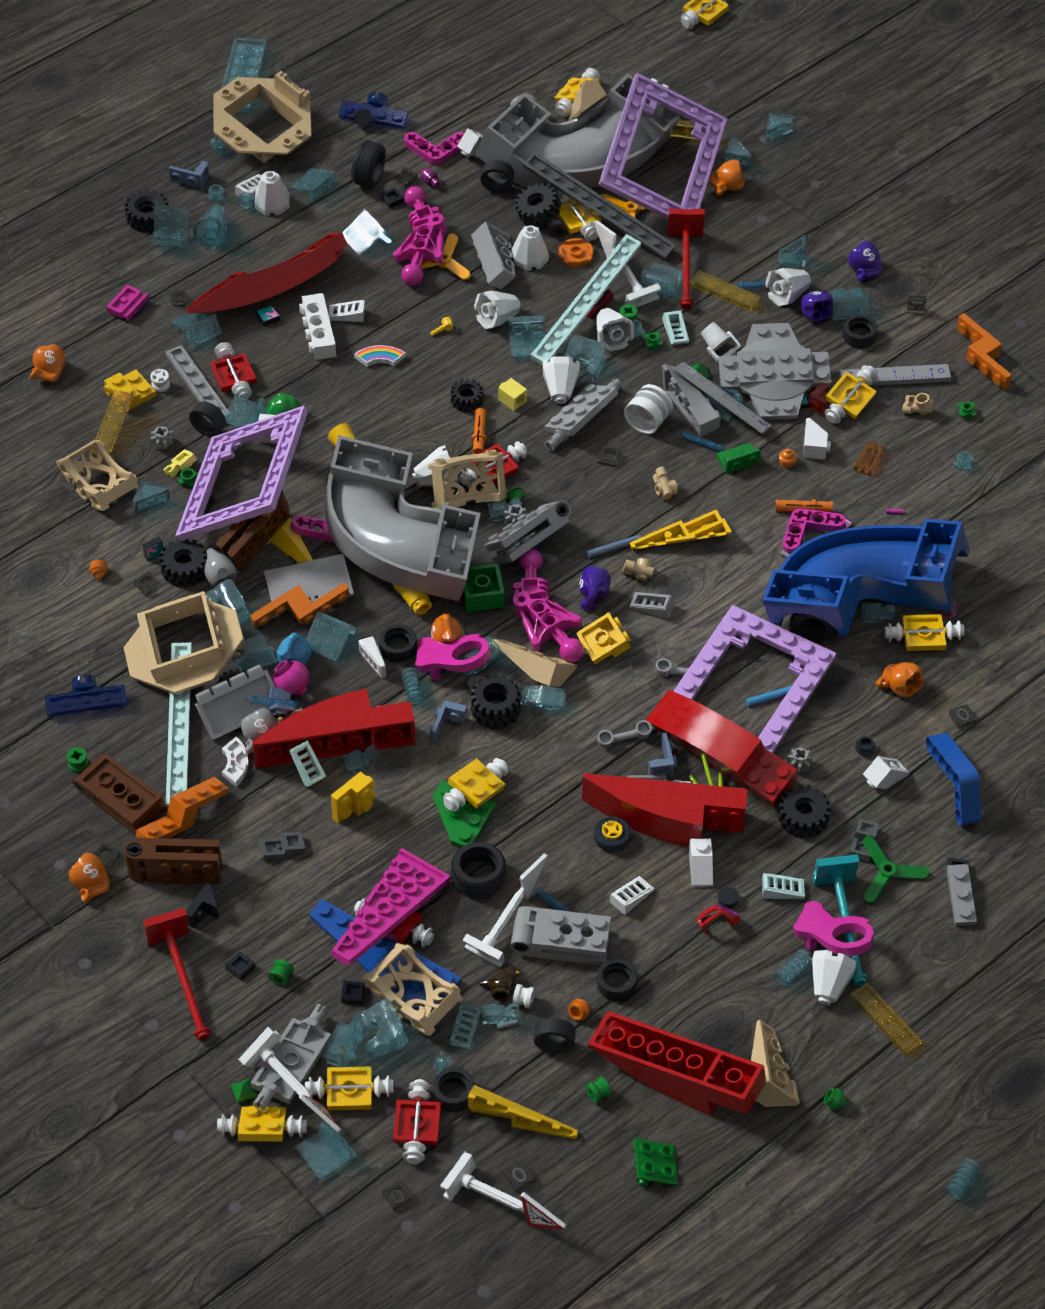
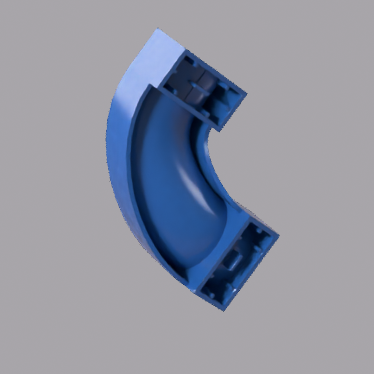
M924 519L922 526H861L829 532L807 541L786 558L779 570L773 569L762 599L769 621L781 627L786 615L794 613L810 614L830 623L837 630L839 636H847L857 605L866 598L879 599L911 608L951 611L953 606L951 581L957 556L968 557L970 552L963 523L961 521Z

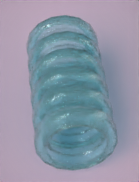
M412 667L403 670L401 676L407 702H411L413 705L423 702L424 694L418 669Z
M799 949L797 953L788 959V962L784 963V966H781L775 972L777 981L784 986H789L799 974H802L812 964L811 956L805 950Z
M969 1158L962 1160V1164L959 1165L952 1180H950L949 1185L946 1187L947 1194L957 1200L964 1198L977 1173L980 1171L978 1163Z

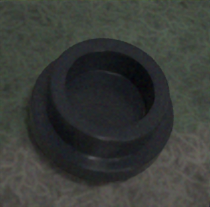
M867 736L861 737L855 745L856 751L864 756L873 754L876 748L873 739Z

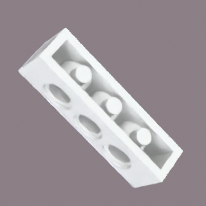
M323 293L302 296V304H299L301 315L305 316L302 317L304 328L307 327L305 330L306 339L310 340L308 342L309 352L313 353L315 360L336 357L335 341Z

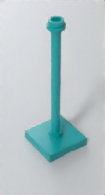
M858 854L816 859L815 871L812 877L813 885L834 883L841 917H850L843 882L855 881L859 866ZM845 932L847 943L856 942L854 932ZM859 955L850 956L851 959L856 961V969L851 981L854 983V986H863L867 983V975L862 973Z

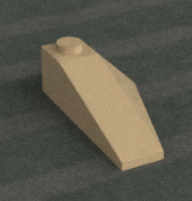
M595 78L591 81L587 79L579 85L581 88L576 92L569 121L576 119L595 107L607 95Z
M493 639L492 642L533 680L540 682L541 687L552 689V686L560 687L577 667L576 664L566 662L563 659L543 656L544 653L527 650L524 646L506 640Z
M759 1019L756 1023L751 1061L764 1065L767 1081L755 1102H759L765 1107L796 1106L799 1104L797 1086L794 1080L790 1081L787 1071L790 1068L780 1055L783 1050L775 1029Z

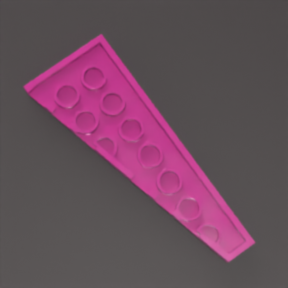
M401 848L396 858H393L388 870H385L380 882L375 885L365 900L362 909H359L354 921H351L344 936H341L333 948L331 957L349 967L450 883L451 876Z

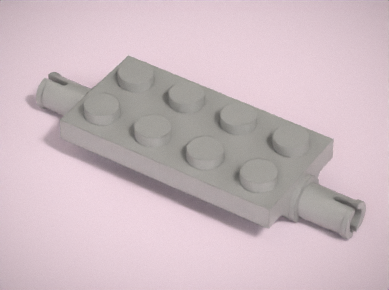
M614 378L607 386L587 385L579 395L575 396L567 406L563 407L544 426L547 433L553 434L551 438L544 442L546 449L553 451L561 442H565L569 436L575 435L619 394L617 390L622 387L621 381Z
M317 1004L311 1015L305 1020L299 1021L292 1018L281 1035L282 1038L272 1049L275 1057L301 1084H303L331 1040V1034L323 1031L320 1023L328 1013V1009L325 1006H322L320 1009L321 1004ZM264 1062L251 1081V1088L260 1091L258 1097L253 1102V1106L256 1109L262 1106L261 1111L266 1110L273 1097L290 1104L297 1093L269 1063Z

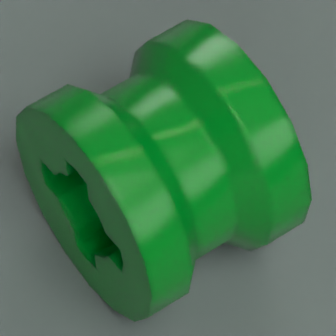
M631 304L621 306L619 314L631 320L635 325L637 323V308Z
M76 747L67 752L66 757L70 771L81 773L88 767L87 754L84 749Z
M278 959L273 964L274 969L269 972L268 978L279 986H286L289 981L288 977L294 972V967L287 961Z
M602 1076L595 1083L590 1082L586 1084V1091L595 1104L601 1102V1099L604 1097L612 1096L611 1088Z

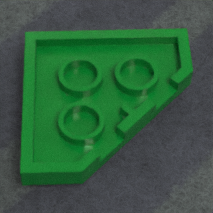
M441 780L433 794V802L437 807L439 817L444 829L447 831L451 845L461 848L464 845L476 842L496 809L497 802L489 799L476 809L465 799L466 803L463 807H459L457 811H451L445 807L443 797L454 788Z

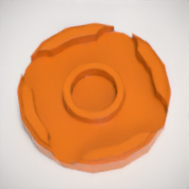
M580 238L566 240L559 247V259L570 267L586 266L593 259V247L589 242L586 243Z

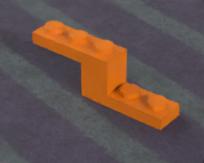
M963 313L958 317L957 330L973 343L968 346L966 360L979 369L982 374L990 378L996 385L1006 390L1010 387L1012 374L995 361L1000 356L1002 343Z
M344 582L314 602H311L300 585H297L251 614L250 621L254 628L264 626L272 617L282 615L286 608H288L300 626L304 623L309 624L315 619V616L328 612L337 602H344L349 596V588Z
M213 777L172 796L167 815L137 829L135 836L137 838H171L193 827L198 808L226 795L229 788L216 777Z

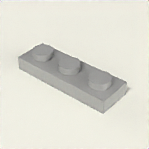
M968 864L947 865L946 871L954 925H976L977 920Z

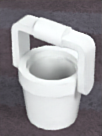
M715 322L711 323L701 332L702 337L709 346L706 348L717 363L718 355L715 351L722 347L729 339L736 347L731 348L723 356H734L740 348V343L731 332L725 333Z

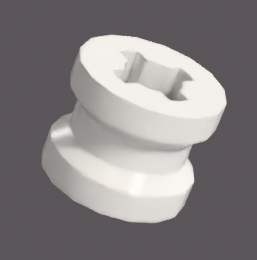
M164 369L154 370L150 375L152 387L156 392L167 391L170 387L168 372Z
M517 984L513 996V1005L518 1006L521 1004L525 1008L530 1009L535 988H524L521 984Z

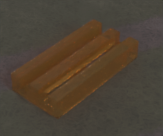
M867 441L854 466V471L861 470V473L867 472L868 476H872L885 451V447ZM873 447L864 466L861 465L869 448ZM877 449H879V451H878V453H877V455H876V457H875L873 463L871 464V466H870V468H869L868 466H869V464H870V462H871L873 456L875 455Z

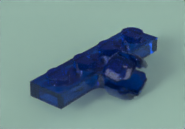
M376 91L371 92L365 103L342 100L338 114L339 118L354 120L355 113L360 109H365L375 117L371 122L372 124L405 129L409 115L408 111L386 107L388 102L387 96L379 92L377 98L375 97Z
M79 674L72 679V691L45 696L47 717L127 706L125 685L99 688L96 686L93 675L84 674L85 683H82Z

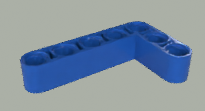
M947 732L927 736L926 745L930 755L954 784L955 813L959 826L981 822L980 778L978 771Z

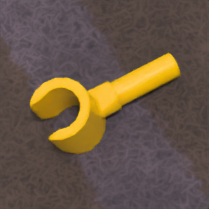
M443 318V325L430 332L431 336L443 330L451 331L453 329L451 318Z

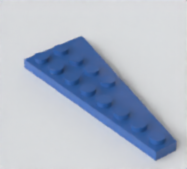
M323 899L320 900L310 913V919L336 940V944L348 930L351 921L353 922L355 917ZM384 937L356 961L363 966L366 972L370 973L395 948L394 946L397 942ZM415 952V956L438 977L450 984L460 985L461 977ZM401 955L391 963L396 972H399L398 961H400L402 966L407 965V962ZM387 968L380 977L389 974V969ZM402 981L404 986L403 1002L406 1003L412 999L426 1001L423 982ZM394 982L396 988H391V991L393 993H398L399 987L397 983ZM444 994L439 995L440 998L445 999L447 997ZM414 1005L412 1008L418 1011L420 1005Z

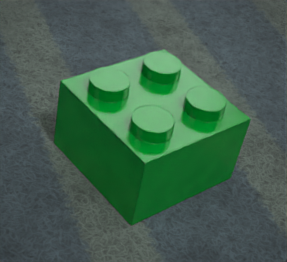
M498 563L469 567L467 580L462 592L466 613L505 608V593Z

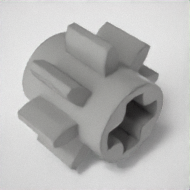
M157 427L154 431H151V444H156L157 449H167L170 444H173V431L168 432L167 427Z
M518 504L509 506V510L504 511L505 524L512 523L514 525L518 522L517 518L526 513V508L522 509Z
M800 747L795 750L791 749V755H788L787 762L791 763L790 765L800 773L804 770H809L813 757L809 756L810 750Z

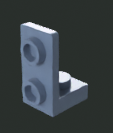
M202 161L199 167H196L195 172L173 166L169 167L171 181L201 189L210 176L209 162Z
M270 687L269 698L290 700L291 692H287L282 688ZM268 699V701H279V700ZM277 703L271 706L267 705V709L277 717H284V715H289V713L295 711L293 706Z
M444 700L442 707L437 709L436 722H432L429 734L432 735V742H437L446 719L455 723L465 724L467 720L466 705Z
M662 733V749L665 759L649 761L648 775H666V777L674 776V768H677V759L671 753L673 751L672 740H668L667 733Z

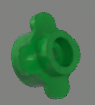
M658 332L643 335L645 345L649 349H657L663 344V340L660 339V333Z
M959 402L957 404L959 416L963 419H970L977 414V411L974 409L975 403Z
M191 468L183 469L178 483L193 487L198 472Z
M522 487L513 488L507 491L508 497L506 499L518 502L523 500L522 496H526L527 492L523 493Z

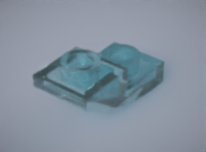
M524 686L521 704L524 707L542 706L545 710L563 709L566 690L548 686Z

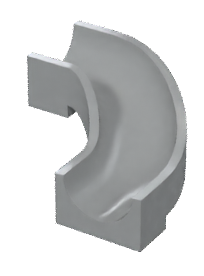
M627 73L609 91L603 101L576 119L564 123L548 121L551 113L524 93L487 127L475 155L485 163L491 160H502L508 163L514 170L513 182L526 188L529 185L533 187L535 183H538V185H541V183L548 184L523 167V163L533 151L587 187H598L633 77ZM656 105L652 116L644 112L641 113L621 176H625L642 166L667 142L681 115L662 105L660 107Z
M338 435L324 496L326 527L336 546L353 563L380 579L406 589L460 601L467 580L480 513L442 504L440 510L407 503L403 494L413 453Z

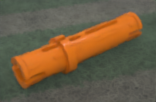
M483 408L475 410L472 454L484 451V444L486 443L487 411Z
M776 499L775 511L793 512L795 509L802 508L833 512V501Z

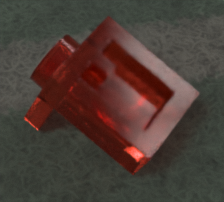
M822 382L810 394L808 407L822 415L825 414L827 401L825 400L828 394L827 384Z

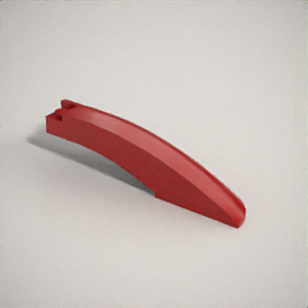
M342 232L330 233L302 253L273 267L248 274L245 271L233 273L191 303L192 308L189 306L186 308L188 314L227 310L278 295L305 282L337 261V257L346 251L344 247L348 245V242Z

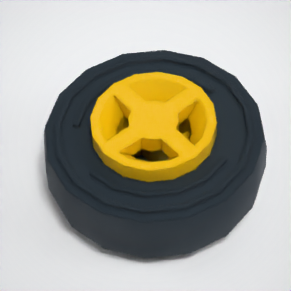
M608 816L596 823L594 840L601 849L613 852L619 851L628 845L631 835L630 827L622 818Z

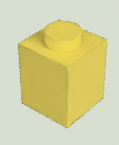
M510 378L498 387V400L515 411L527 402V389Z

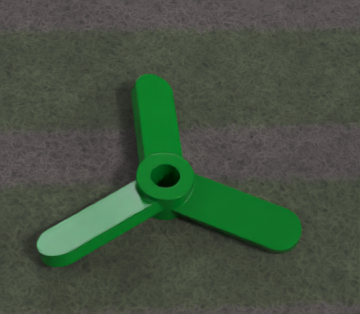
M865 836L863 839V845L879 868L878 874L864 894L866 903H874L888 881L893 877L924 879L929 875V870L925 866L895 865L887 860L873 837Z

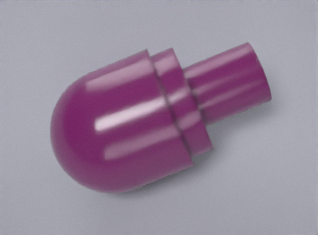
M426 168L421 172V178L426 184L433 185L434 187L440 185L438 176L432 169Z

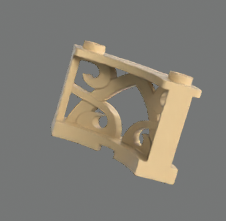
M93 440L70 455L56 461L69 483L72 481L77 487L76 492L84 501L90 500L92 507L104 511L110 507L109 503L131 490L137 491L140 489L138 478L132 472L121 468L110 457L106 446L100 440ZM93 448L98 457H92L90 452L89 461H86L83 453ZM81 456V461L71 462L75 457ZM84 470H85L86 473H87V476H86V477H82V476H81V474L85 475V474H84ZM90 470L109 474L108 486L103 484L89 485L91 481Z
M487 450L485 453L435 459L434 463L428 465V469H431L435 500L431 503L432 508L437 507L441 510L442 504L459 507L466 505V502L474 499L476 503L502 501L507 498L508 490L505 487L503 453H497L496 450ZM495 461L496 473L487 475L486 473L492 471L493 467H485V463ZM465 467L474 471L480 477L471 483L469 492L466 493L461 485L454 483L458 473ZM446 469V474L442 475V470ZM497 478L498 489H496L491 479ZM478 484L482 486L480 491L476 490ZM451 487L458 488L456 495H453L454 489H451Z
M397 943L394 946L395 948L370 973L367 972L362 979L378 998L382 996L386 1002L391 1004L388 1008L400 1019L404 1017L407 1020L409 1019L412 1023L411 1027L431 1036L435 1031L434 1026L457 1002L461 1003L464 999L460 995L461 991L457 985L446 982L429 970L415 956V951L409 945ZM401 955L407 962V965L402 966L400 961H398L399 972H396L391 963ZM388 968L390 973L380 977V975ZM402 981L423 982L426 1001L412 999L406 1003L403 1002L404 986ZM394 982H396L399 987L398 993H393L391 991V988H396ZM444 994L447 997L444 999L440 998L439 995ZM414 1005H420L418 1011L414 1010L412 1007Z

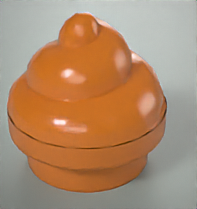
M785 449L780 452L778 459L783 467L790 468L797 462V455L793 450Z
M94 560L90 562L89 572L100 581L108 572V565L105 560Z
M583 999L573 1000L568 1008V1013L574 1020H584L590 1012L589 1004Z

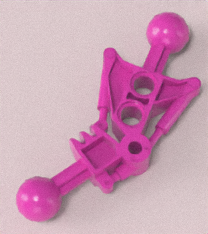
M418 186L410 187L404 194L406 204L409 207L415 208L408 217L413 233L409 234L404 243L393 253L395 262L412 261L411 264L403 268L401 274L402 280L406 285L410 286L418 285L423 280V270L421 269L423 261H436L438 264L444 263L443 236L447 233L446 224L437 206L430 208L429 205H424L426 193Z
M531 548L521 555L518 560L520 567L525 571V578H522V582L513 584L514 613L517 617L523 619L522 623L534 651L540 650L543 643L554 638L560 645L559 653L562 659L570 663L577 662L583 657L584 647L578 639L568 638L564 631L570 628L581 627V616L573 614L558 603H553L549 600V583L543 578H537V570L541 568L543 562L542 555L536 549ZM530 620H531V621L533 622V624L535 625V630L533 629Z

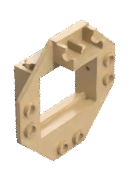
M282 71L275 75V79L237 77L213 95L214 134L236 152L253 154L263 163H266L275 155H288L311 138L310 92L304 88H299ZM258 97L294 125L269 144H266L233 117L234 114Z
M203 591L137 613L140 627L124 646L131 679L173 694H179L214 682L230 659L233 660L241 657L240 652L236 651L238 649H245V640L236 610L212 602L211 598L207 599ZM205 611L214 646L162 663L154 628Z

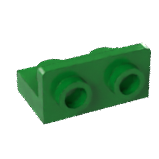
M747 443L717 453L716 459L725 473H730L760 463L761 451L759 448L754 449L751 443Z

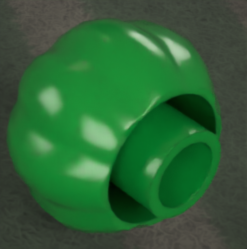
M280 393L270 400L266 412L269 415H278L301 407V404L294 396Z

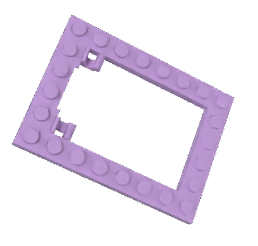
M636 73L598 185L668 220L669 208L699 209L727 118ZM656 105L659 107L662 105L689 119L690 123L694 124L691 136L701 141L681 205L621 176L641 113L644 112L652 116Z
M305 406L211 438L175 535L179 541L191 539L194 536L206 534L218 528L222 529L227 525L237 524L243 520L255 518L258 515L271 513L275 510L308 413ZM271 435L272 443L277 444L260 496L203 515L222 461L233 459L235 456L233 451H236L237 447L242 446V444Z
M732 605L676 686L674 692L694 700L729 646L732 644L743 649L751 637L794 656L793 664L790 663L788 671L799 676L758 737L762 740L764 748L774 753L836 658V653Z

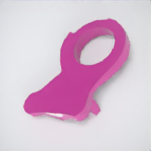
M480 634L467 635L449 644L437 642L431 637H426L417 642L418 651L415 665L419 672H429L434 681H439L441 678V668L455 672H468L481 667L489 660L491 649L489 643L485 638L480 637ZM481 649L472 658L456 660L461 653L467 650Z
M810 901L804 905L803 912L793 925L795 936L804 939L806 949L811 952L815 949L817 942H819L837 955L841 953L846 956H854L868 951L874 942L873 928L869 925L870 920L856 916L833 918L822 908V904L816 901ZM845 932H857L865 936L861 940L851 943L840 942L835 939L836 936Z

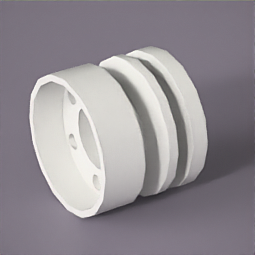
M647 384L642 386L626 406L624 416L630 426L636 431L643 434H653L673 410V402L663 389Z

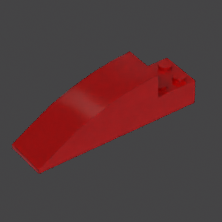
M366 688L345 693L309 706L289 716L253 741L255 768L295 763L289 750L305 741L309 742L317 759L416 745L415 720L411 702L370 707ZM303 749V750H301L300 752H298L297 754H298V756H301L302 754L306 753L307 751H306V749ZM309 756L302 759L301 762L310 760Z
M670 689L646 719L654 728L662 733H667L670 739L702 759V754H705L709 765L743 788L748 789L749 792L774 809L779 805L786 790L789 791L799 778L797 769L765 749L761 739L715 711Z
M583 773L582 800L606 816L622 818L627 822L630 829L650 837L689 847L690 839H701L702 829L722 830L732 833L744 831L748 789Z
M607 1011L588 1042V1047L632 1077L664 1095L710 1116L717 1104L747 1115L767 1081L764 1065Z

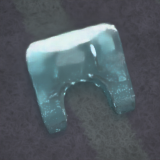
M573 335L563 357H571L574 363L577 360L580 361V364L587 365L588 378L596 380L607 360L606 355H604L606 345L586 337Z
M225 580L214 589L205 593L207 599L211 598L212 602L235 609L240 625L250 620V613L246 608V603L233 580Z
M388 999L376 1003L371 1008L357 1014L354 1018V1023L359 1031L379 1030L378 1034L369 1040L365 1046L368 1055L372 1058L400 1050L409 1043L400 1017Z

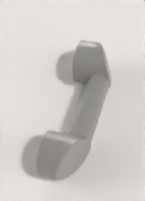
M665 658L659 659L656 662V671L662 677H667L670 674L685 675L689 669L672 667L671 662Z
M641 720L636 724L635 730L615 735L609 730H602L598 733L597 742L603 748H610L612 743L632 738L646 739L651 734L652 725L646 720Z

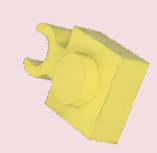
M184 449L171 460L172 464L165 467L163 471L167 476L169 475L173 478L180 470L190 468L197 458L193 453Z

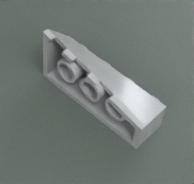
M485 221L471 234L474 241L473 245L478 252L477 256L481 260L482 269L486 274L488 284L502 290L516 277L514 263L511 261L513 255L509 252L511 248V243L508 242L510 235Z
M662 365L664 391L670 396L671 400L698 435L703 437L719 429L721 416L717 410L712 408L709 399L702 395L701 389L674 370L675 366Z

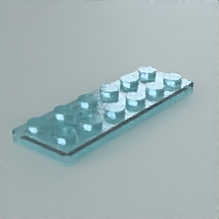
M234 38L221 88L237 77H260L267 49V40ZM253 101L240 111L251 112Z

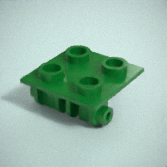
M634 1138L633 1152L636 1158L634 1164L637 1171L636 1182L639 1186H647L649 1181L677 1186L674 1145Z

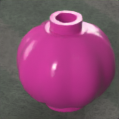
M285 660L275 668L273 683L276 688H282L287 692H291V696L296 694L301 696L307 691L306 685L309 681V672L303 663Z

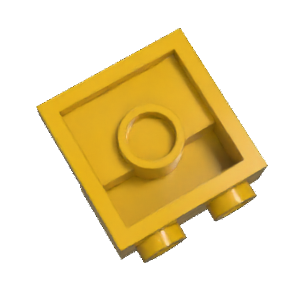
M137 370L124 376L119 372L104 380L105 393L111 396L115 404L125 412L156 396L154 388Z
M607 613L576 633L595 665L610 655H613L615 658L631 648L629 645L630 637L626 631L621 632L622 624L617 617L613 619L610 613Z
M360 771L331 795L332 819L340 823L343 819L349 818L352 812L360 816L372 808L374 805L373 799L376 798V794L373 791L375 782L370 776H366Z

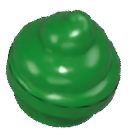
M830 1088L828 1090L824 1103L827 1104L829 1109L836 1110L847 1106L845 1095L841 1089Z

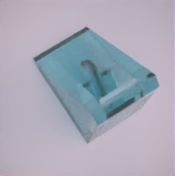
M769 113L765 142L769 143L794 131L796 117L793 115Z
M733 135L730 136L725 152V162L732 159L739 160L743 169H750L752 155Z
M805 234L778 251V264L805 267L808 236Z
M143 480L133 498L135 514L171 502L169 488Z

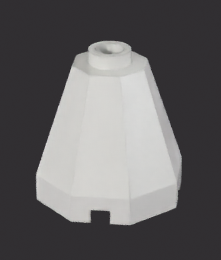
M267 171L261 175L254 194L255 209L264 215H270V213L275 215L282 214L290 208L289 191L279 174L274 171Z
M532 225L525 226L511 250L514 265L526 271L532 270V267L541 269L549 260L546 244L537 227Z
M781 268L770 271L765 282L766 288L770 289L768 296L777 306L793 303L809 288L811 278L805 270Z
M496 291L479 293L474 304L475 311L478 310L479 315H476L477 321L485 329L498 327L519 312L520 301L515 295Z
M610 308L601 309L597 314L599 344L602 347H606L609 351L626 348L627 342L629 340L632 341L635 337L633 322Z
M551 357L550 362L547 363V360L543 361V377L551 399L556 403L563 404L571 399L579 377L580 361L576 360V363H574L571 357Z
M445 445L437 448L414 468L415 473L412 476L415 484H420L421 487H433L431 469H428V465L434 463L435 459L450 458ZM446 469L442 470V475L446 474ZM456 476L454 483L459 484V479Z
M828 950L814 951L812 959L814 997L818 999L820 1004L830 1005L831 1003H836L855 973V960L841 953H838L837 957L832 956V951Z

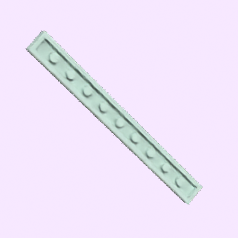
M627 234L624 236L532 352L530 359L542 366L544 360H547V363L550 362V358L557 354L641 247L640 241Z
M172 643L171 660L192 653L191 643ZM191 690L179 694L170 693L166 809L169 807L172 796L188 789Z

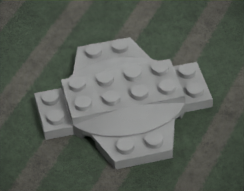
M789 323L752 324L746 346L741 351H737V355L718 356L721 389L723 391L739 390L743 394L750 395L757 415L763 420L797 419L806 391L809 392L812 387L831 386L828 352H811L810 348L806 349L800 345Z

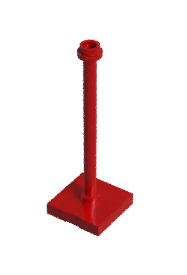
M669 208L668 236L683 237V298L680 300V306L684 310L691 309L693 305V300L690 298V237H703L705 209Z
M185 908L143 920L148 946L167 941L197 1029L194 1035L199 1041L208 1039L210 1037V1028L204 1026L175 938L189 934Z

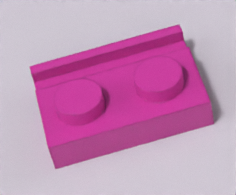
M126 285L106 306L107 312L120 318L124 317L129 321L149 300V296L147 293L143 294L142 291Z

